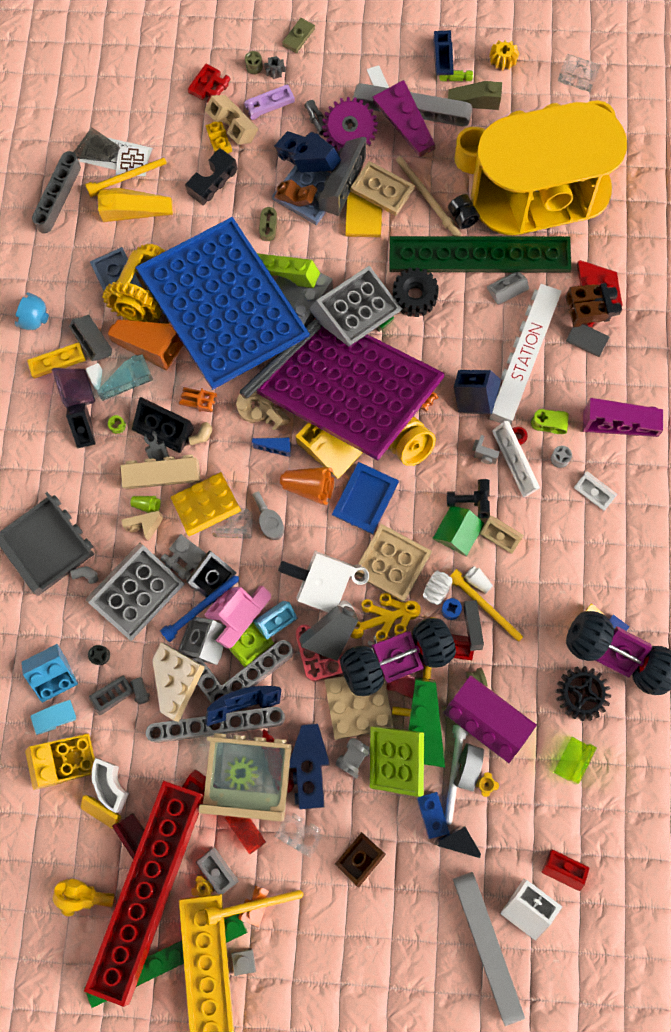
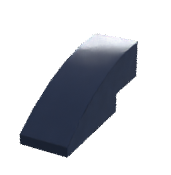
M451 30L434 31L433 47L436 75H453Z

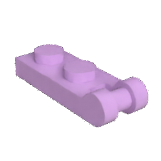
M287 84L246 100L244 106L246 110H249L250 118L255 120L262 114L294 103L295 98Z

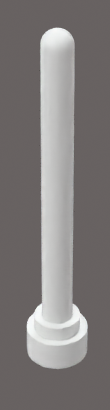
M453 725L452 729L455 745L445 810L447 825H450L453 819L457 790L454 781L460 768L458 760L462 754L463 739H466V736H468V732L459 725Z

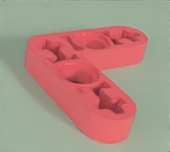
M309 625L299 626L296 630V638L307 678L311 681H319L343 675L340 664L342 655H340L338 661L331 658L320 660L318 653H315L312 658L304 656L305 648L301 647L299 634L302 633L303 629L307 631L311 627ZM317 659L318 663H314L315 669L320 670V672L317 673V677H313L312 674L309 675V672L312 670L311 665H306V662H313ZM330 662L338 663L339 669L337 672L332 673L328 670Z

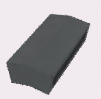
M90 315L72 319L69 327L91 361L111 356L112 348Z

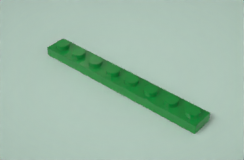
M239 914L224 920L226 943L248 933L244 922L238 919ZM182 940L146 958L136 987L184 964ZM86 993L91 1008L107 1001Z

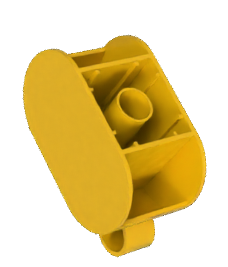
M596 100L587 103L573 102L564 105L551 103L541 110L527 113L520 110L512 112L507 117L493 122L486 130L480 127L463 129L456 139L454 160L456 166L461 171L474 174L471 201L480 215L479 219L481 222L500 234L520 235L591 219L601 214L607 207L612 194V183L609 174L615 171L624 160L627 151V137L622 124L616 118L615 110L606 102Z

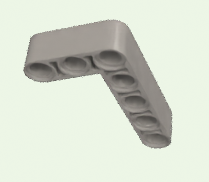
M286 640L277 642L223 685H221L201 659L194 658L193 660L205 666L197 684L211 703L215 702L219 695L233 692L232 686L236 682L242 684L241 689L254 687L293 656L292 645ZM282 646H288L289 652L286 655L279 654V649ZM272 658L274 660L271 667H264L263 662L265 659ZM251 670L258 672L254 680L248 679V673ZM213 679V687L206 689L204 687L206 680Z

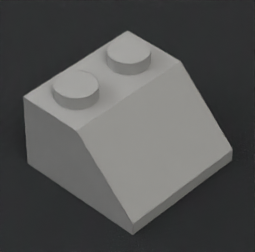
M194 617L188 622L178 651L190 658H198L203 662L218 665L224 646L215 640L224 631L226 626L211 619Z

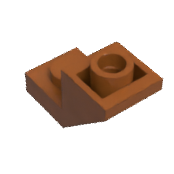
M290 179L279 183L275 198L301 207L312 203L317 188L314 185L301 188Z

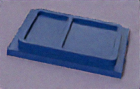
M358 462L332 516L374 534L399 484V480Z

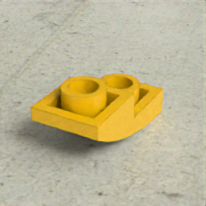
M212 122L205 125L214 153L219 148L226 153L233 152L222 122Z

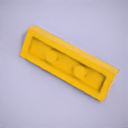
M79 342L27 360L34 379L86 361Z

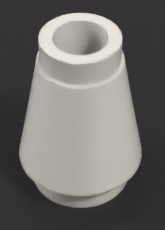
M471 567L464 575L467 583L483 591L485 594L493 587L479 567Z

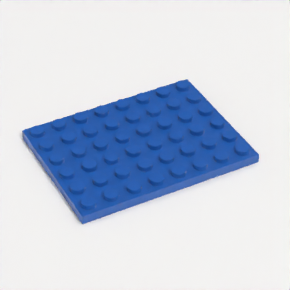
M233 216L136 266L140 277L212 390L308 338L310 335Z

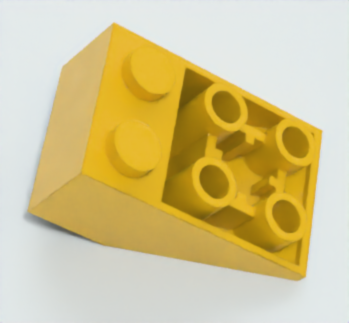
M309 422L295 436L297 444L323 467H332L334 473L331 472V474L337 479L363 454L358 449Z
M89 734L30 746L25 750L33 790L92 775L95 758Z

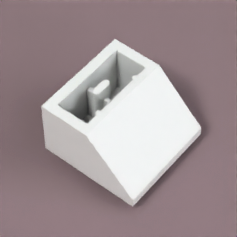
M523 879L500 914L536 941L551 925L562 906L531 882Z

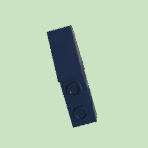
M287 131L274 145L278 152V157L283 161L287 160L296 165L301 173L333 171L341 161L335 148L317 134H314L309 139Z
M318 724L301 725L290 759L289 769H297V772H293L294 785L298 784V793H295V805H299V809L325 808L322 766H329L330 763ZM305 761H310L313 764L312 770L308 773L302 771V764ZM306 782L314 784V790L310 794L305 793L303 790V785Z

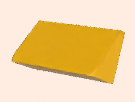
M90 795L82 797L81 809L111 829H113V824L119 823L122 818L120 814L109 810Z

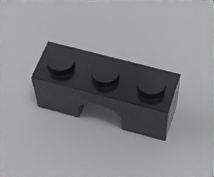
M221 148L208 160L210 169L214 173L211 176L204 177L196 172L185 184L187 193L202 205L210 201L218 189L223 188L225 182L237 172L236 159Z

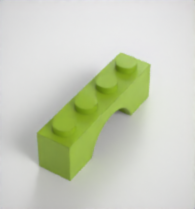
M257 253L271 276L284 277L300 287L314 288L320 272L313 260Z

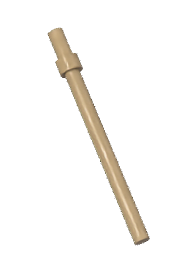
M399 156L396 162L443 221L444 227L449 229L454 236H461V232L454 225V220L447 216L402 156Z

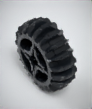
M586 666L582 667V671H580L579 667H575L574 672L569 669L567 671L568 676L564 674L561 676L564 682L559 681L557 683L562 689H556V693L562 694V696L557 697L556 700H563L564 703L559 707L560 709L568 708L565 711L566 715L572 711V719H576L579 714L580 721H584L585 715L588 721H591L593 716L596 718L600 717L598 711L601 713L606 712L602 705H610L605 699L611 698V694H607L605 691L611 688L610 686L604 687L603 684L607 682V679L600 680L599 678L602 675L600 672L595 676L594 668L590 669L589 673H587ZM586 678L582 686L570 685L573 679ZM591 682L597 687L599 697L592 691ZM585 688L587 696L582 699V694L579 691ZM568 691L575 696V706L569 699ZM585 701L597 703L590 710L581 709Z

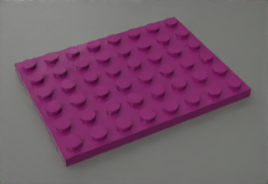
M322 326L256 391L260 396L378 461L443 380L444 373L368 334L349 347Z

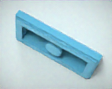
M282 601L253 622L265 639H269L298 618L290 602Z

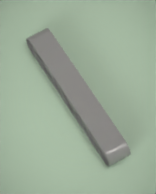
M360 83L356 85L353 99L356 97L357 102H360L362 99L364 106L367 103L369 104V110L373 109L374 111L382 112L374 104L372 96L387 88ZM410 92L424 120L457 126H467L469 124L472 113V105L470 103Z
M279 707L231 712L226 714V721L221 722L218 730H213L211 725L207 726L205 724L206 716L181 719L179 722H159L150 724L147 727L146 737L152 742L162 743L212 736L214 733L227 734L277 727L284 723L285 714ZM275 711L281 714V718L277 722L271 721L270 718L271 714ZM259 714L261 716L260 723L253 725L251 717ZM234 717H240L241 724L236 728L232 727L231 720ZM199 722L201 725L200 731L193 733L192 725ZM179 725L181 732L179 735L174 736L172 728ZM155 728H159L161 735L154 739L152 732Z
M473 872L453 879L504 1026L524 1020L525 1016L475 876Z

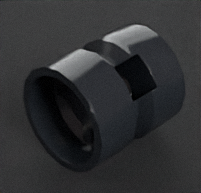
M467 194L454 198L448 205V209L452 216L455 217V221L460 229H467L479 220L480 215Z

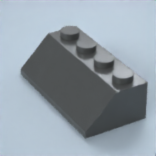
M366 137L346 141L344 147L340 148L338 155L341 161L331 171L330 177H326L324 189L319 192L317 197L320 210L336 216L340 215L349 196L350 188L366 159Z

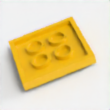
M222 472L171 496V500L189 537L241 512Z

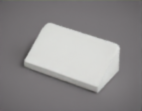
M588 471L574 486L578 492L603 511L606 510L618 495Z

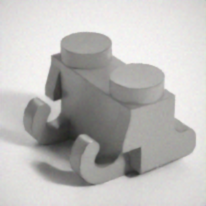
M351 738L347 743V752L344 756L341 755L337 759L336 766L357 779L359 776L358 768L365 756H369L370 747L355 738Z

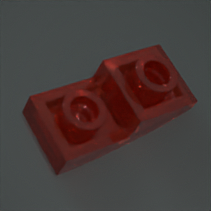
M225 817L226 822L249 855L266 843L250 818Z

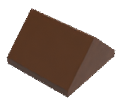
M361 832L335 865L359 888L385 857L386 853Z

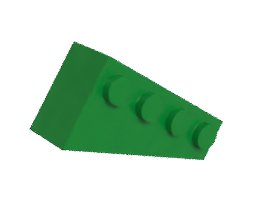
M415 677L408 730L424 732V765L445 768L436 681Z

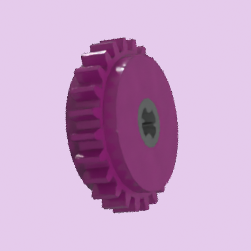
M347 97V101L344 102L340 98L339 104L336 101L334 102V108L329 106L330 113L325 112L327 119H323V123L326 125L322 126V130L327 132L323 133V135L328 137L326 142H332V146L334 148L337 147V153L341 147H344L346 141L366 137V145L371 146L370 140H375V136L372 134H377L375 127H378V122L373 121L377 119V116L372 115L373 109L368 110V103L365 106L363 105L362 99L360 102H357L356 97H354L353 101H350V98ZM348 124H352L351 129H348Z

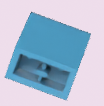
M58 644L21 662L23 676L42 703L78 685L68 660Z

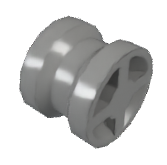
M562 445L555 448L551 455L552 464L557 468L566 467L572 458L571 450Z

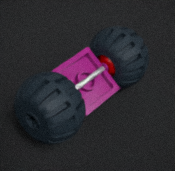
M582 612L572 622L567 633L566 644L570 652L577 658L586 661L595 660L628 678L632 675L637 687L647 694L663 695L671 690V650L669 648L651 646L650 643L618 626L614 629L611 621L600 612Z
M429 618L419 622L414 627L412 635L410 631L403 632L372 644L373 650L367 646L350 648L342 655L340 664L351 692L356 696H370L382 687L384 681L389 683L424 669L422 662L425 666L432 668L445 666L454 658L456 648L451 632L445 622L441 619Z

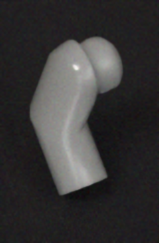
M88 566L70 570L72 579L85 577L90 584L98 581V573Z

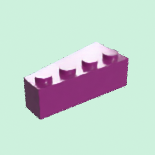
M404 80L372 96L374 104L382 111L384 116L393 124L395 129L404 137L405 141L419 157L436 149L432 136Z
M590 398L583 411V432L659 437L663 432V409H658L654 406L646 407Z

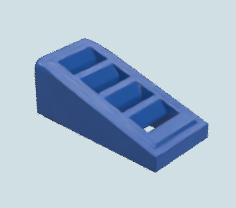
M290 438L252 439L253 448L291 457Z

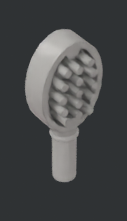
M259 491L253 493L252 495L259 507V511H261L259 524L262 532L269 539H280L284 533L281 517L275 511L267 508Z

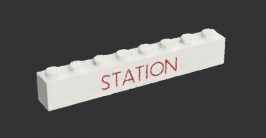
M540 284L539 290H534L531 300H534V303L527 308L525 314L528 316L527 321H522L519 329L522 334L520 337H516L513 345L516 348L515 352L510 353L507 363L510 364L508 370L504 369L501 380L504 381L502 386H499L490 420L498 423L509 421L510 425L512 424L558 303L561 290L544 284Z

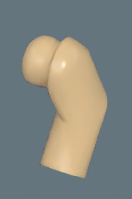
M208 422L201 424L197 435L188 437L190 445L208 441L212 433V427Z

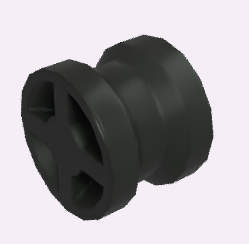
M95 645L90 648L88 658L95 665H104L110 659V651L104 646Z

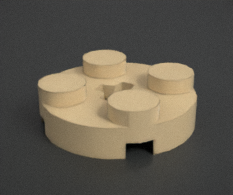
M257 391L247 399L239 394L236 403L241 418L249 423L265 421L269 417L266 414L270 408H274L273 402L257 394ZM253 401H254V402H255V401H258V404H259L260 406H259V407H256V406H255L254 408H251V407H252V404H251V403H252Z

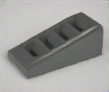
M123 675L90 695L89 700L100 716L134 691ZM120 683L122 684L123 688L125 689V692H124V693H122V691H121L120 688L118 687V685H119ZM114 688L119 696L115 697L111 690ZM106 693H108L109 697L111 698V701L109 702L105 697ZM99 698H101V700L103 701V706H101L98 702Z

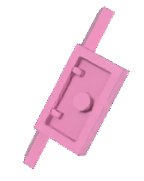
M259 586L253 595L250 596L241 587H231L221 595L204 614L207 619L221 620L226 626L215 641L225 648H232L271 599L270 592L265 587Z

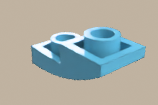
M71 700L41 710L31 715L30 718L36 735L54 730L57 726L75 721L76 715Z

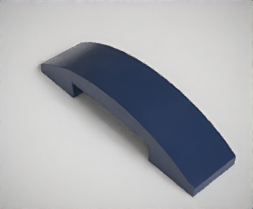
M254 686L228 693L217 699L207 708L205 724L210 726L226 721L227 713L259 704L261 708L280 704L282 689L277 686Z

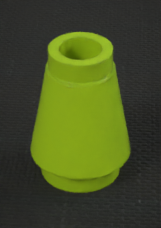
M133 496L130 504L131 507L151 513L159 511L161 502L156 496Z

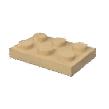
M368 161L351 186L350 192L397 216L413 192L415 185Z

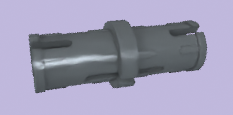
M309 100L304 106L310 115L311 123L315 125L319 135L322 136L323 133L327 132L322 130V126L326 125L323 123L324 116L322 112H319L315 101Z

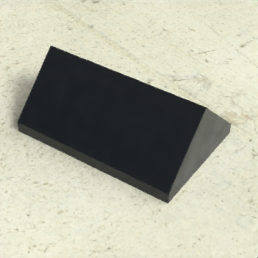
M142 397L139 398L132 430L143 436L146 434L147 438L150 439L154 438L152 432L155 431L158 443L163 441L166 447L181 453L189 440L188 437L194 431L191 421Z
M459 826L450 831L449 834H445L435 840L434 845L477 858L481 857L479 849L465 826Z

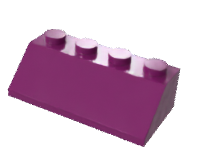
M471 675L443 712L448 718L508 763L519 752L537 726V724Z

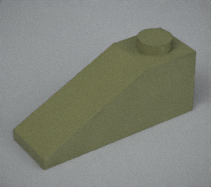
M482 81L449 89L448 99L468 102L472 105V108L499 110L502 82Z

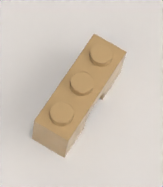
M226 95L211 96L205 112L215 122L220 121L228 124L230 127L227 134L237 144L252 143L259 128Z

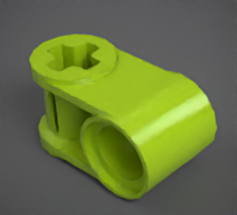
M539 409L531 419V426L537 431L566 434L569 414L564 411Z

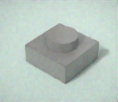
M253 949L231 954L234 976L256 972Z

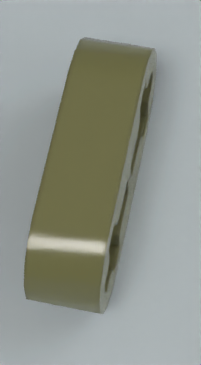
M266 207L261 211L259 233L262 240L271 241L276 236L277 213L274 208ZM268 214L272 215L270 221H267ZM267 227L270 229L268 235L265 234Z

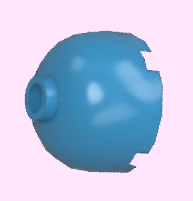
M27 292L26 295L28 297L21 299L16 311V317H19L18 322L15 321V326L25 330H36L42 323L45 324L47 322L49 314L46 313L45 302L40 297Z

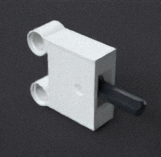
M314 551L307 570L282 561L278 568L279 572L303 581L296 597L298 602L328 613L337 605L341 607L348 606L354 610L348 601H340L349 577L357 585H363L369 580V572L364 566L359 564L352 565ZM358 570L364 571V575L361 579H356L354 577L355 573Z

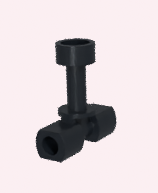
M479 479L478 491H474V495H455V491H447V507H455V503H474V506H478V518H490V501H488L490 496V480Z

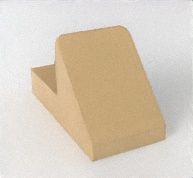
M160 511L122 519V525L129 532H138L141 530L140 528H143L144 536L149 541L162 522L163 516Z

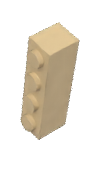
M183 455L182 459L164 457L163 461L145 459L144 463H137L136 460L126 461L124 465H120L122 488L124 489L201 482L199 459L193 455Z

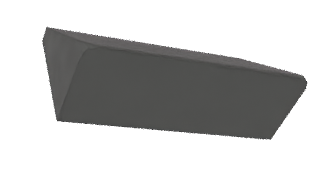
M582 324L580 327L572 328L566 342L600 357L610 337Z

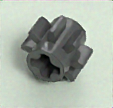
M277 56L268 58V63H264L266 75H270L273 79L282 77V72H286L284 60H280Z

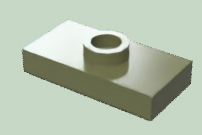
M300 18L283 40V46L298 53L315 30V25Z

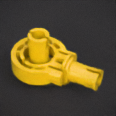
M77 879L60 881L56 884L53 893V903L67 917L73 916L75 911L82 910L83 908L91 909L93 905L112 908L114 893L97 892L93 886H87L84 882Z

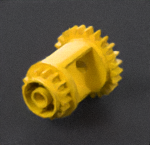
M145 244L137 247V250L130 254L117 282L109 283L103 292V302L107 303L106 307L112 308L111 312H116V316H122L123 320L158 322L162 311L149 289L146 291L130 282L135 272L138 273L136 266L158 256L166 250L154 244Z

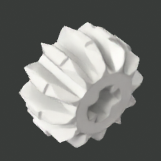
M437 570L429 579L424 589L423 597L432 604H441L451 587L452 578L448 574Z

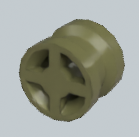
M251 51L246 54L245 63L248 73L254 75L260 73L263 69L260 53Z
M481 667L477 668L474 672H466L467 679L471 675L486 687L488 686Z

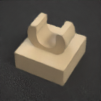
M274 407L267 411L266 414L269 417L265 423L270 424L273 420L275 425L272 430H278L281 426L287 425L291 419L279 407Z

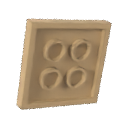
M381 524L358 564L364 566L369 572L367 583L405 602L432 551ZM358 570L354 576L361 579L364 571Z
M344 676L324 680L335 740L370 734V727L373 726L394 728L385 681L382 687L370 696H356L349 689Z

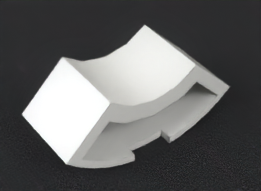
M95 758L92 767V784L94 785L97 797L109 810L121 813L129 793L123 790L118 782L119 766Z

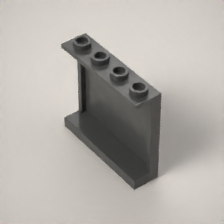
M48 492L45 493L47 498L0 531L1 549L31 591L37 596L69 574L70 570L76 569L95 555L91 550L94 546L87 538L85 540L80 534L83 532L79 526L71 523V515L66 509L62 511L59 507L62 503L56 495L51 496Z

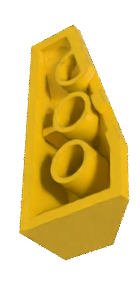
M123 188L101 189L98 194V212L103 222L173 215L172 198Z

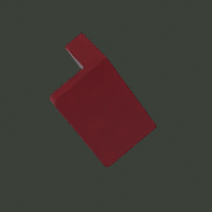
M132 813L121 822L113 824L112 827L132 859H134L144 828L135 814Z

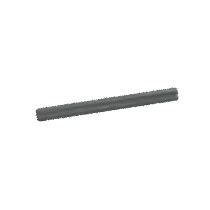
M313 320L306 327L310 333L308 338L279 353L240 390L243 398H249L322 327L318 320Z

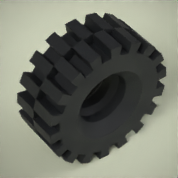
M409 268L408 273L402 271L401 277L399 275L396 277V282L394 281L393 297L402 308V314L408 312L407 316L411 317L412 314H415V317H419V313H422L424 316L427 314V310L431 312L433 306L435 307L439 286L437 285L436 278L433 279V274L430 272L427 275V270L425 269L421 272L419 271L420 268H416L415 271ZM413 288L420 289L422 296L420 298H412L408 295L409 290Z

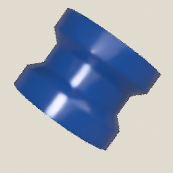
M447 599L442 606V615L447 620H455L461 614L462 605L457 599Z

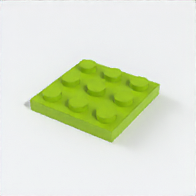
M379 726L370 727V789L415 797L423 796L424 732Z

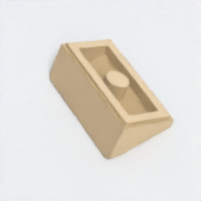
M492 515L479 533L513 554L524 536Z

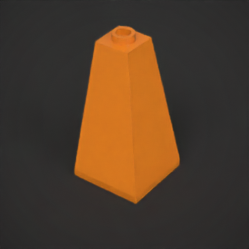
M117 319L108 331V336L113 343L165 371L168 370L183 347L182 341L171 324Z

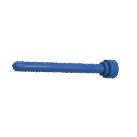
M236 575L232 576L176 623L164 626L160 630L162 635L169 642L175 639L179 629L239 581V577Z

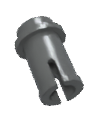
M140 677L132 680L130 684L136 697L134 699L135 702H138L139 705L148 702L150 694L146 691L143 678Z

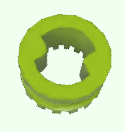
M114 415L109 418L108 427L113 433L120 434L125 431L126 423L121 416ZM118 420L121 422V424L118 425V428H112V426L115 424V421Z

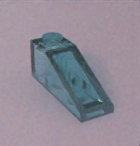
M143 354L134 355L125 361L98 389L97 392L102 401L154 380Z

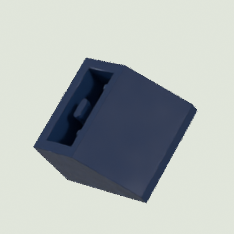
M458 370L454 384L458 412L492 414L501 379L491 370Z

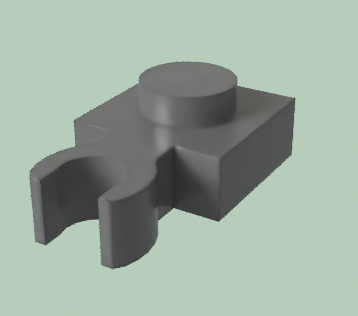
M155 431L152 432L153 439H148L147 435H144L145 442L149 444L145 448L149 459L163 461L164 457H170L164 442H157Z

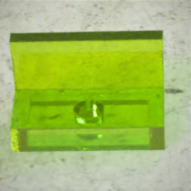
M571 737L553 773L578 785L597 747L590 743L585 744Z

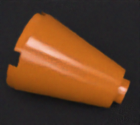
M332 467L286 470L280 476V485L289 492L321 505H327L329 502H326L327 498L331 499L334 489V477H331V472L334 473Z

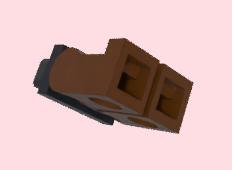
M606 283L570 287L565 296L573 327H580L582 324L591 322H608L611 317L620 315L622 311L621 303L611 302V300L617 298L616 287H607Z

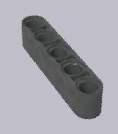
M67 151L61 156L33 213L32 220L41 233L45 234L52 230L80 172L81 165L76 154L72 151Z

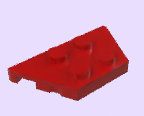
M578 260L577 268L580 286L606 283L607 287H616L617 298L611 300V302L621 303L622 307L617 272ZM596 322L587 323V326L591 327Z

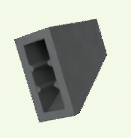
M337 605L300 636L301 647L338 661L358 622L355 611L348 606L343 608Z

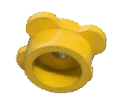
M485 772L484 776L478 779L475 787L481 790L482 796L488 797L493 790L499 788V783L495 782L491 773Z
M198 876L195 887L191 889V894L193 896L210 895L213 886L203 876Z

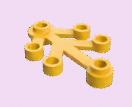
M388 593L380 595V604L382 606H391L398 610L390 611L375 606L371 600L365 599L361 603L362 611L365 613L371 612L379 615V617L364 622L358 621L355 627L359 628L354 629L350 637L359 639L364 635V630L384 624L382 629L376 632V641H383L388 639V634L395 620L403 617L401 622L394 627V633L398 635L406 632L410 620L416 619L420 615L421 607L415 601L403 603L391 599V595Z

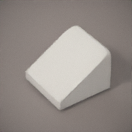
M97 363L86 368V372L95 390L98 391L101 385L102 368Z

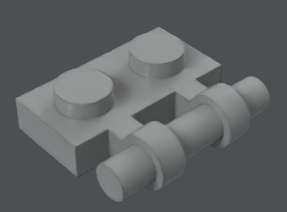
M181 534L169 548L174 555L169 557L164 554L160 560L165 563L167 568L176 571L180 578L188 580L191 576L190 572L197 568L206 556V553ZM179 559L187 563L186 567L183 568L177 563Z

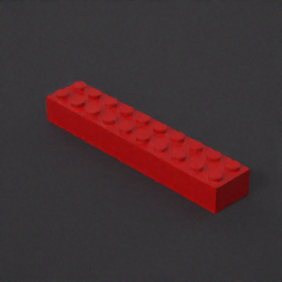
M163 780L84 992L122 1007L130 1004L199 815V805L203 804V794Z

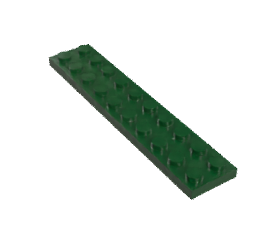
M390 236L389 272H408L409 268H412V271L420 268L419 271L421 272L425 269L427 272L570 273L572 270L570 236Z

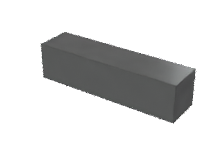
M477 600L464 601L463 609L470 651L483 650L484 641Z

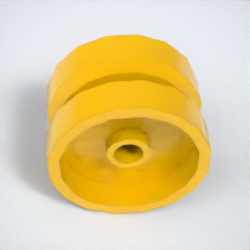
M412 417L388 449L397 455V458L406 466H414L428 457L435 446L436 439L434 434L420 420Z

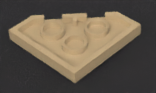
M161 642L152 660L160 712L173 721L179 722L205 666Z

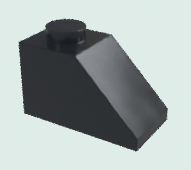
M86 402L68 406L66 417L77 449L95 445L92 421Z

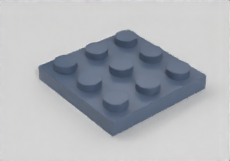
M295 165L284 181L292 179L301 188L314 185L317 188V192L312 203L299 207L276 199V192L273 194L272 199L317 225L326 213L319 209L317 197L319 192L324 189L326 177H330L331 173L328 171L301 173Z

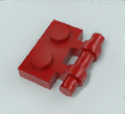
M206 63L187 90L189 94L201 100L206 95L209 96L208 103L211 96L220 95L223 90L227 89L231 78L228 75H225L223 79L220 78V70ZM214 84L218 85L215 90L211 89Z

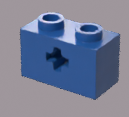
M435 792L416 798L428 839L449 834L438 793Z

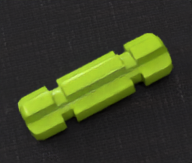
M454 70L453 75H439L440 81H447V79L449 81H463V79L465 81H472L473 71L466 70V72H463V70Z

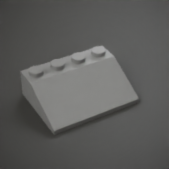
M368 266L317 299L309 310L320 325L350 347L399 313L402 308L372 268Z
M320 273L314 288L297 286L289 279L278 276L275 280L305 327L315 318L309 310L317 299L333 290V279Z
M139 543L86 598V601L132 641L184 586V583L143 544Z

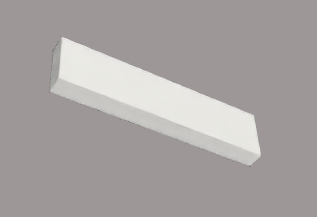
M504 421L494 428L492 432L522 496L527 497L538 490L540 486L509 421Z

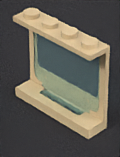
M214 733V737H207V741H210L204 801L203 804L199 805V813L284 821L292 745L286 744L287 740L274 739V743L266 742V738L254 737V741L246 740V736L234 735V739H227L226 734Z

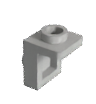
M481 435L480 440H475L472 449L475 451L474 458L481 459V462L485 464H496L499 451L482 446L485 436Z

